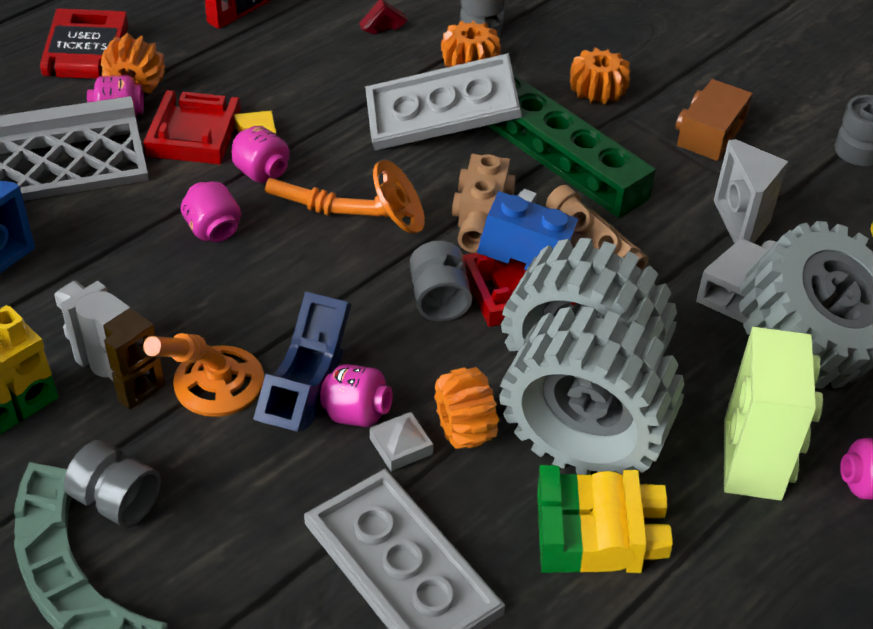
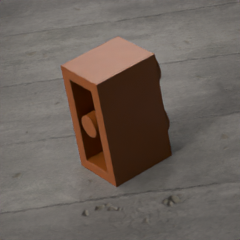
M711 79L703 91L698 90L695 93L690 108H684L681 111L676 122V130L680 131L677 146L718 161L726 150L728 140H733L745 124L753 93Z

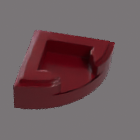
M379 0L359 24L363 31L378 34V31H385L391 28L394 30L399 29L408 19L397 8L384 0Z

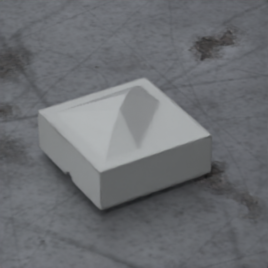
M412 412L370 428V440L390 471L433 454V443Z

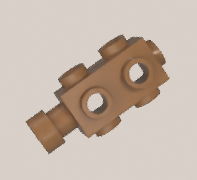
M471 154L468 169H461L458 191L462 193L455 192L452 216L459 217L458 243L468 252L476 253L488 213L498 191L514 195L516 175L509 174V158Z
M561 185L552 191L546 201V207L560 210L567 215L578 218L570 240L573 248H575L580 238L592 239L593 248L600 249L604 241L616 245L614 254L624 258L627 252L630 251L639 257L636 266L641 270L646 268L649 257L616 230L613 225L581 202L580 195L570 186Z

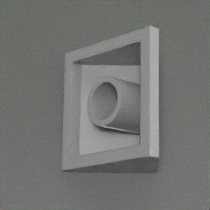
M736 139L728 140L714 196V203L734 244L738 240H747L755 243L771 222L788 161Z

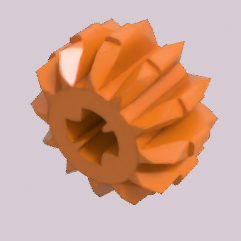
M474 20L471 23L460 21L458 26H449L441 41V51H443L445 66L451 67L499 56L501 45L499 44L500 38L497 37V30L488 28L487 23L476 24Z
M126 33L122 38L114 37L101 57L100 65L103 66L102 76H131L136 84L142 85L143 93H152L159 81H162L165 73V65L163 64L164 54L156 51V43L147 44L144 42L142 35L138 39H134L129 33Z
M594 48L593 52L584 50L580 56L574 57V61L571 64V90L577 92V96L580 99L588 98L590 103L600 101L605 105L608 100L617 102L620 96L625 95L626 90L629 88V62L624 60L620 53H610V49L600 51Z
M463 367L451 370V373L441 375L435 384L436 394L434 398L437 403L436 412L439 414L440 426L444 429L445 438L458 449L480 446L482 443L496 437L499 421L496 412L497 403L494 401L493 389L489 387L487 377L477 367L469 369Z

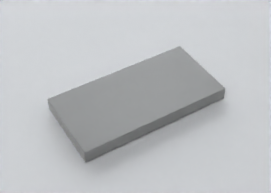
M509 53L365 87L371 140L375 151L522 117Z
M386 468L304 514L305 525L388 629H483L504 615L505 604Z

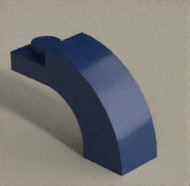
M305 291L288 352L277 371L271 375H265L253 420L301 432L310 426L322 408L320 391L324 378L328 374H332L340 365L344 351L340 346L352 304Z

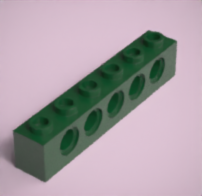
M513 74L522 117L487 125L617 218H621L650 200L656 173L654 167Z

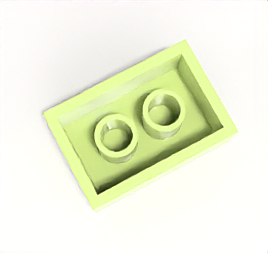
M752 327L724 419V493L782 501L788 482H796L799 471V453H807L811 436L810 424L811 421H819L823 405L822 393L815 392V384L818 381L820 372V357L813 355L811 334Z

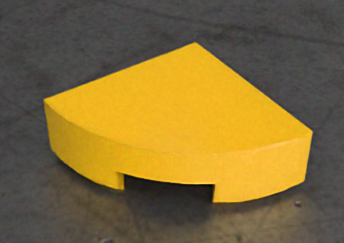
M271 111L234 114L235 126L239 133L253 126H263L276 134Z

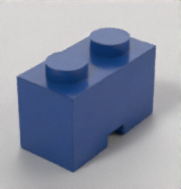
M498 191L488 213L477 253L507 264L510 258L526 263L524 270H527L534 257H537L543 248L550 245L554 249L558 241L571 240L578 218L567 215L557 209H549L526 201L520 196Z

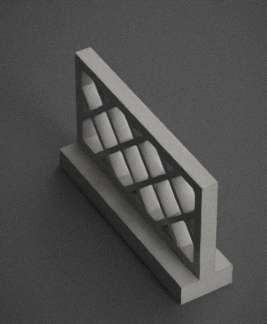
M131 96L0 115V154L13 153L3 164L0 163V180L7 176L18 182L23 201L149 181ZM131 134L122 145L109 139L110 137ZM92 141L83 151L70 145L76 142ZM52 146L44 157L31 152L32 149ZM101 146L114 152L106 162L92 156ZM62 152L75 158L65 169L53 163ZM125 157L136 163L138 169L121 171L115 168V166ZM23 158L36 164L26 175L13 169ZM84 163L97 169L92 176L80 177L75 174ZM44 170L58 176L51 183L41 184L35 181Z

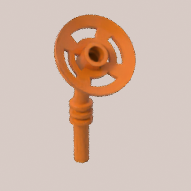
M381 160L374 166L373 178L377 193L375 200L338 198L333 192H330L328 195L327 190H321L319 193V188L317 187L309 190L273 178H269L265 186V193L307 205V209L313 211L315 208L317 213H322L324 210V214L327 216L331 213L378 217L383 215L384 217H390L394 223L409 234H417L422 231L425 224L424 211L415 188L404 172L389 160ZM380 173L383 174V183H382V184L379 183V175H380ZM405 215L411 217L409 226L402 220Z
M184 333L177 334L174 337L151 336L144 342L143 348L147 355L172 357L175 361L181 362L173 378L174 392L179 402L196 414L209 417L232 415L249 407L260 396L264 382V371L257 358L246 350L224 345L209 346L200 335ZM222 353L238 356L246 362L238 363L233 358L225 356ZM193 363H195L192 367L191 373L186 374L189 367ZM232 374L237 375L234 381L232 378ZM246 377L252 378L244 391L234 397L232 396V393L243 385ZM198 384L202 389L216 393L215 400L202 399L189 390Z

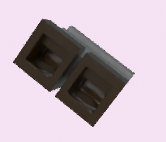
M72 281L56 291L54 294L56 303L62 309L65 321L63 326L65 337L71 343L75 361L83 368L90 364L93 373L100 377H109L114 382L119 402L130 410L165 386L160 357L147 355L143 348L144 342L148 337L156 336L153 323L117 297L108 293L106 287L99 281L86 288L79 282Z

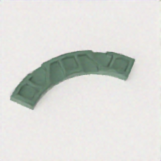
M29 462L21 480L15 502L14 547L24 582L43 617L54 629H168L167 623L143 617L123 608L109 598H103L89 584L87 577L78 566L69 545L68 513L72 497L66 494L64 488L65 475L68 469Z

